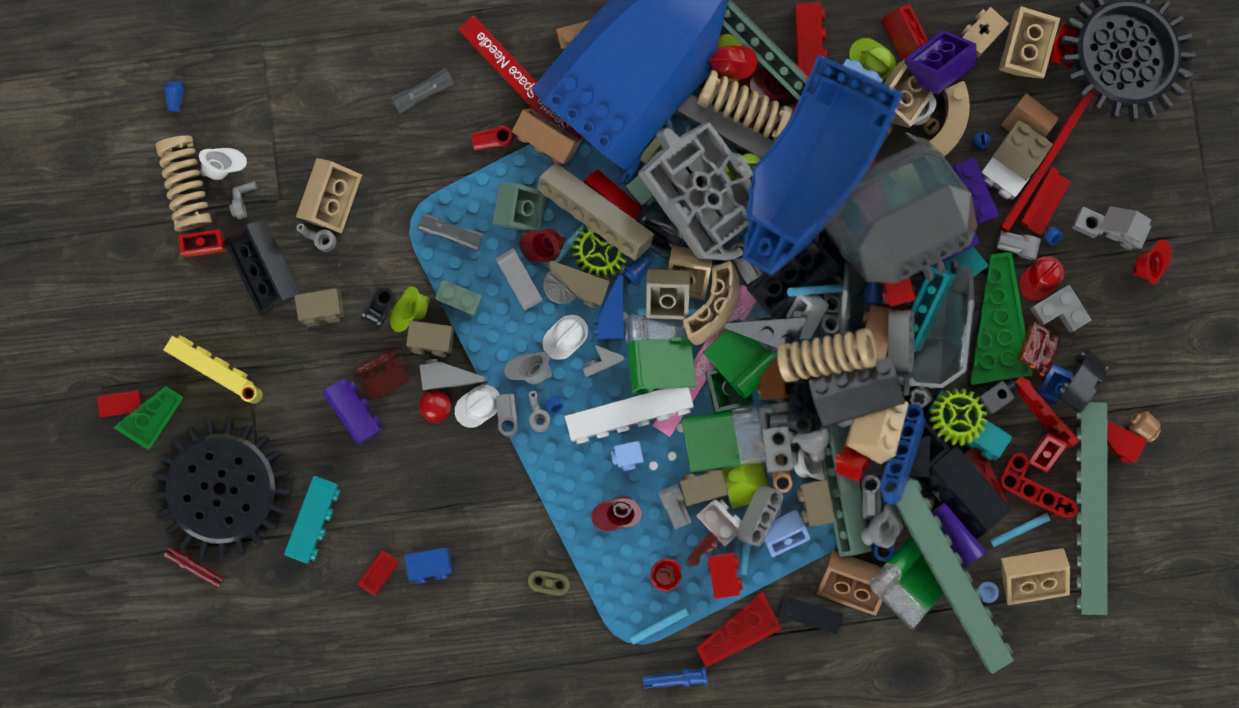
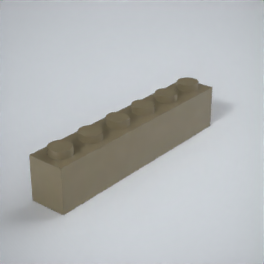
M557 163L553 164L540 176L537 190L573 215L575 219L587 225L593 232L602 236L608 243L613 244L626 256L635 261L650 247L654 233Z

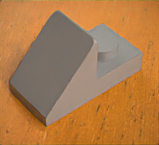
M595 345L601 361L597 362L595 359L586 363V368L583 369L585 377L588 378L624 362V357Z

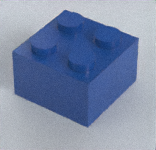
M449 548L404 555L408 580H414V584L427 582L428 577L435 576V580L449 578V573H453Z

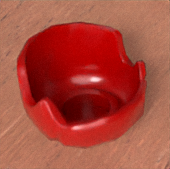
M433 389L426 391L420 399L419 408L421 415L431 423L437 424L445 421L451 413L449 397L441 390Z
M673 559L657 561L650 570L652 585L660 591L675 589L682 579L680 564Z

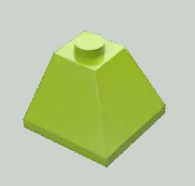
M760 457L741 462V466L720 469L732 509L750 504L756 490L760 486L769 487Z

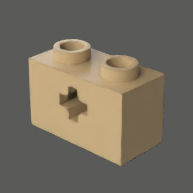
M991 7L987 11L983 9L975 17L977 22L973 26L969 24L961 32L962 38L976 43L977 57L990 46L1009 24ZM985 28L986 32L981 35L979 33L980 29Z

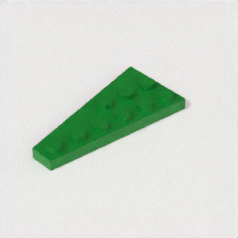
M1012 252L993 254L989 258L970 385L1033 375Z

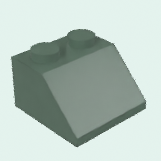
M499 183L493 224L522 231L541 230L546 196L535 188L517 183Z

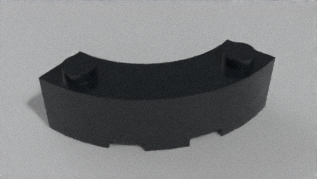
M1082 350L1075 359L1077 364L1069 382L1065 381L1058 391L1061 393L1058 399L1078 413L1083 412L1097 391L1094 386L1099 385L1103 381L1107 373L1104 369L1107 370L1109 368L1106 362L1089 350Z

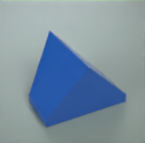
M1055 365L1048 366L1037 394L1044 400L1056 404L1060 400L1058 399L1061 394L1058 392L1065 381L1069 382L1073 373Z

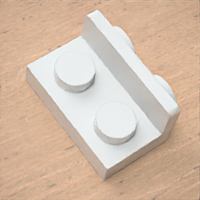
M714 499L696 516L725 547L737 536V531L742 521L737 515L732 517L727 512L729 507L722 499L719 501Z

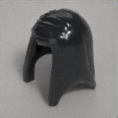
M645 210L635 219L654 233L649 248L667 259L670 255L668 251L672 250V245H679L682 236L666 213L656 210Z

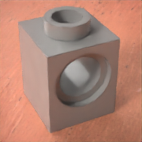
M1082 207L1079 209L1071 228L1095 238L1098 234L1102 235L1104 232L1100 230L1105 216ZM1087 218L1094 220L1095 227L1093 229L1087 227Z

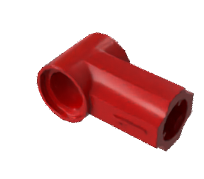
M506 126L471 133L474 151L499 146L507 147L514 140L513 132ZM503 131L509 133L506 141L499 140V134Z

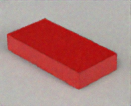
M139 390L97 396L101 418L129 414L142 405Z
M382 550L358 585L373 596H376L400 562Z

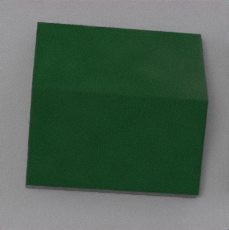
M717 369L705 372L714 413L754 404L752 394L746 399L743 398Z

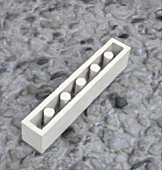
M688 387L664 388L567 415L565 420L571 441L582 444L588 442L589 437L596 435L597 439L609 436V432L617 430L618 433L630 430L629 426L637 424L638 427L647 426L650 424V420L658 419V422L668 420L671 414L678 413L679 416L691 413L690 409H694Z

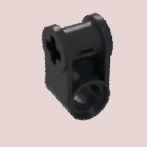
M388 288L378 289L371 302L365 308L361 319H367L374 323L376 328L380 329L395 303L396 296L394 292ZM384 292L390 294V300L387 303H382L380 300V296Z

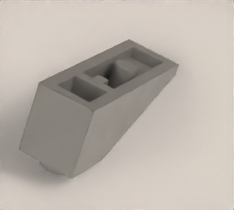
M438 359L426 360V364L419 365L422 388L425 391L488 382L487 377L438 362Z

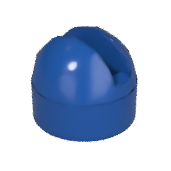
M980 132L973 138V144L977 149H986L990 144V137L988 134ZM980 135L984 136L985 145H982Z
M1050 227L1048 233L1045 231L1044 237L1053 246L1060 242L1063 233L1055 227Z
M550 396L551 399H546L545 406L550 414H556L562 410L564 404L559 397Z

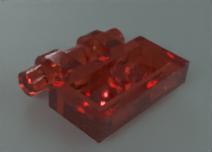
M1032 322L1029 324L1017 360L1032 369H1037L1040 366L1039 374L1046 376L1048 369L1053 364L1052 358L1054 353L1057 352L1059 337L1051 335L1049 339L1051 331L1037 322Z
M394 350L387 353L384 351L379 354V357L370 362L367 360L363 362L362 366L356 368L359 376L368 373L370 378L364 380L363 383L372 400L410 381L400 362L392 365L390 360L397 357ZM384 364L387 369L376 374L373 369Z
M712 532L687 557L689 565L697 566L700 563V556L705 551L710 553L717 546L715 542L717 537Z

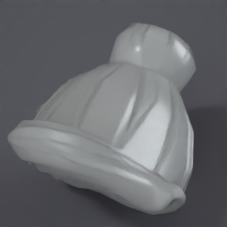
M825 427L804 434L798 433L793 437L792 443L798 442L799 446L809 453L812 461L819 462L825 458L826 452L824 449L829 442V433Z
M886 504L883 512L872 520L869 528L862 530L861 539L865 545L875 543L878 546L889 548L895 543L896 537L899 535L900 530L903 529V523L897 508L893 504Z

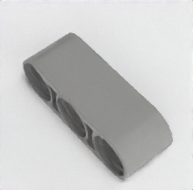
M514 248L495 258L524 311L543 301Z
M835 275L829 281L833 284H842L843 286V280L838 275ZM843 291L820 294V297L825 302L834 305V310L827 308L817 326L818 333L822 337H832L840 329ZM825 323H830L833 330L826 329Z
M891 310L889 313L888 357H892L896 372H912L914 313L912 310Z
M760 486L756 490L738 528L737 538L739 541L754 546H760L764 542L783 501V493L780 490L767 486Z

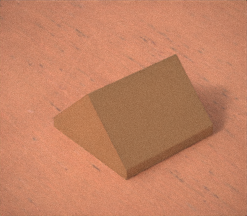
M1026 93L1001 124V127L1010 132L1018 120H1020L1041 136L1046 137L1059 118Z

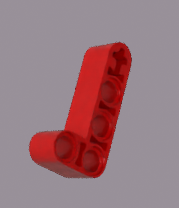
M1016 453L1009 456L998 480L1002 490L1061 518H1072L1076 515L1078 507L1073 500L1023 477L1029 465V459L1025 454ZM1015 457H1020L1023 461V465L1019 469L1013 465ZM1006 476H1011L1014 479V485L1010 488L1004 484ZM1026 485H1030L1033 488V494L1029 497L1023 492ZM1045 494H1049L1052 497V503L1049 506L1043 503L1042 499ZM1056 505H1068L1071 511L1064 514L1065 510L1061 507H1056Z

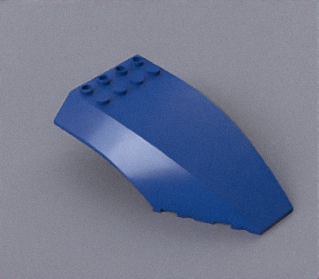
M610 0L569 43L532 88V91L544 104L601 153L624 170H627L657 132L710 75L712 65L709 62V58H712V55L717 50V43L720 38L728 0Z
M818 55L789 121L763 158L754 167H751L753 181L752 187H749L748 192L749 201L746 219L749 220L748 233H745L744 260L772 275L803 250L826 227L852 195L870 167L887 133L903 92Z

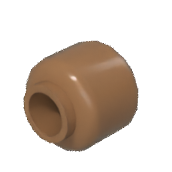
M1147 411L1136 412L1129 420V431L1147 439L1146 442L1154 441L1161 432L1160 422Z

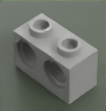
M788 426L762 430L767 474L792 471L794 469L793 465H797L795 452L791 453L790 444H794L792 443L793 432L788 431ZM773 435H782L784 443L781 445L775 444L772 440ZM777 455L785 456L787 463L784 466L776 464L775 457Z

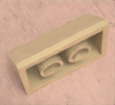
M1025 7L1016 9L999 70L1017 76L1043 79L1060 18Z
M903 60L896 65L884 84L903 92L891 123L910 128L934 92L920 86Z
M316 158L296 217L342 234L362 175L332 161Z
M905 401V404L853 419L846 445L879 464L894 457L909 403Z
M1064 548L1001 558V573L1007 605L1070 595V565Z

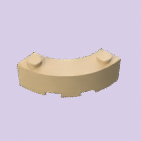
M964 81L948 87L942 92L945 102V121L940 132L929 141L944 157L959 142L968 122L970 103Z
M731 261L711 268L713 279L710 291L711 296L708 302L696 313L683 320L688 339L695 346L704 343L716 335L725 326L734 312L739 297L740 279L738 269Z

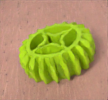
M586 225L587 233L582 230L579 231L582 239L579 237L574 239L580 244L572 246V249L579 250V252L573 253V258L580 257L575 264L580 265L583 263L584 265L580 270L584 272L588 268V274L591 275L595 271L596 277H600V272H603L604 278H608L607 271L609 270L614 276L616 273L613 268L616 267L618 270H621L622 267L618 263H626L627 260L622 257V255H626L618 249L617 257L611 263L608 252L614 245L608 242H601L596 237L597 233L593 232ZM590 238L593 243V249L584 256L583 247ZM597 244L598 246L600 245L601 248H606V250H604L605 258L600 253H595V251L597 250ZM599 258L605 266L597 267L588 261Z
M954 388L952 393L947 390L945 396L939 395V401L933 403L935 408L931 409L930 413L935 416L930 418V422L937 423L932 428L933 430H940L937 434L938 437L943 434L946 436L944 442L951 438L952 445H955L958 440L960 445H964L966 439L970 444L973 442V438L978 439L980 437L979 432H984L985 428L982 425H986L988 421L983 417H986L988 414L986 411H981L985 404L979 405L977 403L980 397H977L975 400L972 398L973 392L966 395V389H962L959 394L957 388ZM951 402H962L965 403L966 406L958 407L955 404H952ZM944 407L947 409L950 418L947 424L943 419ZM970 410H972L974 413V426L971 425V421L968 417V413ZM963 411H965L960 420H956L954 423L952 422L955 419L956 415H958L959 413L961 414ZM958 426L967 432H956L951 430V428Z

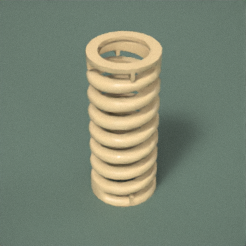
M712 70L696 104L706 109L718 93L713 112L718 113L728 98L723 112V117L728 118L739 102L733 122L738 123L749 107L743 123L744 128L750 126L759 111L753 131L758 133L769 116L763 136L768 138L777 122H780L777 131L774 130L772 132L773 141L775 142L789 121L793 109L788 106H783L779 109V103L776 100L769 104L768 96H762L758 100L759 93L757 91H752L748 95L749 89L747 86H742L738 90L739 84L737 81H732L728 85L729 80L727 76H722L718 79V73Z
M188 135L167 138L155 144L157 155L163 157L159 163L162 168H165L162 171V176L167 179L164 183L165 188L169 189L167 198L172 200L169 207L172 211H175L172 214L175 231L198 229L212 223L209 213L198 214V212H195L193 216H182L188 212L208 207L207 202L180 205L189 200L205 197L204 191L178 194L184 190L201 187L203 185L201 180L175 184L180 180L200 175V170L197 169L182 173H172L175 170L198 164L197 159L169 162L176 158L195 154L194 148L171 152L172 148H182L184 145L193 147V138Z
M869 329L858 330L856 332V341L854 335L851 332H847L845 334V342L842 335L836 334L834 336V343L830 336H825L823 338V345L819 338H814L812 346L808 340H804L801 347L797 342L781 344L778 347V365L781 375L786 382L797 381L800 377L808 379L811 375L819 377L822 373L830 375L832 372L841 373L843 370L852 371L854 368L874 367L877 362L876 345ZM867 340L869 341L870 348H871V349H869V350H868V346H867ZM857 349L860 354V361L857 359ZM846 352L849 357V363L846 361ZM836 356H837V359H838V361H839V362H838V365L835 363V361H836ZM803 361L806 366V371L803 369Z

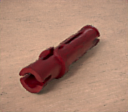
M172 546L168 547V552H165L163 558L177 564L179 569H185L216 587V589L221 586L220 583L223 582L225 577L191 559L190 555H184Z

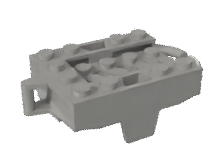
M710 122L703 123L680 137L669 128L659 130L657 137L662 149L638 172L639 176L697 259L733 260L743 254L741 248L738 247L733 251H727L723 248V244L745 227H749V220L746 219L749 187H752L750 177L753 175L752 170L740 154L732 153ZM688 166L692 173L689 174L685 167ZM725 166L728 167L735 179L730 180L723 170ZM698 176L702 179L701 187H698L696 184ZM667 177L671 180V182L673 183L677 191L680 193V195H678V193L676 192L672 184L669 182ZM710 194L714 196V203L712 205L708 202ZM718 209L722 216L719 217L715 210ZM694 215H695V217L697 218V220L700 222V224L702 225V227L704 228V230L706 231V233L709 235V237L711 238V240L713 241L714 244H712V242H711L710 239L707 237V235L705 234V232L703 231V229L701 228V226L698 224V222H697L696 219L694 218Z

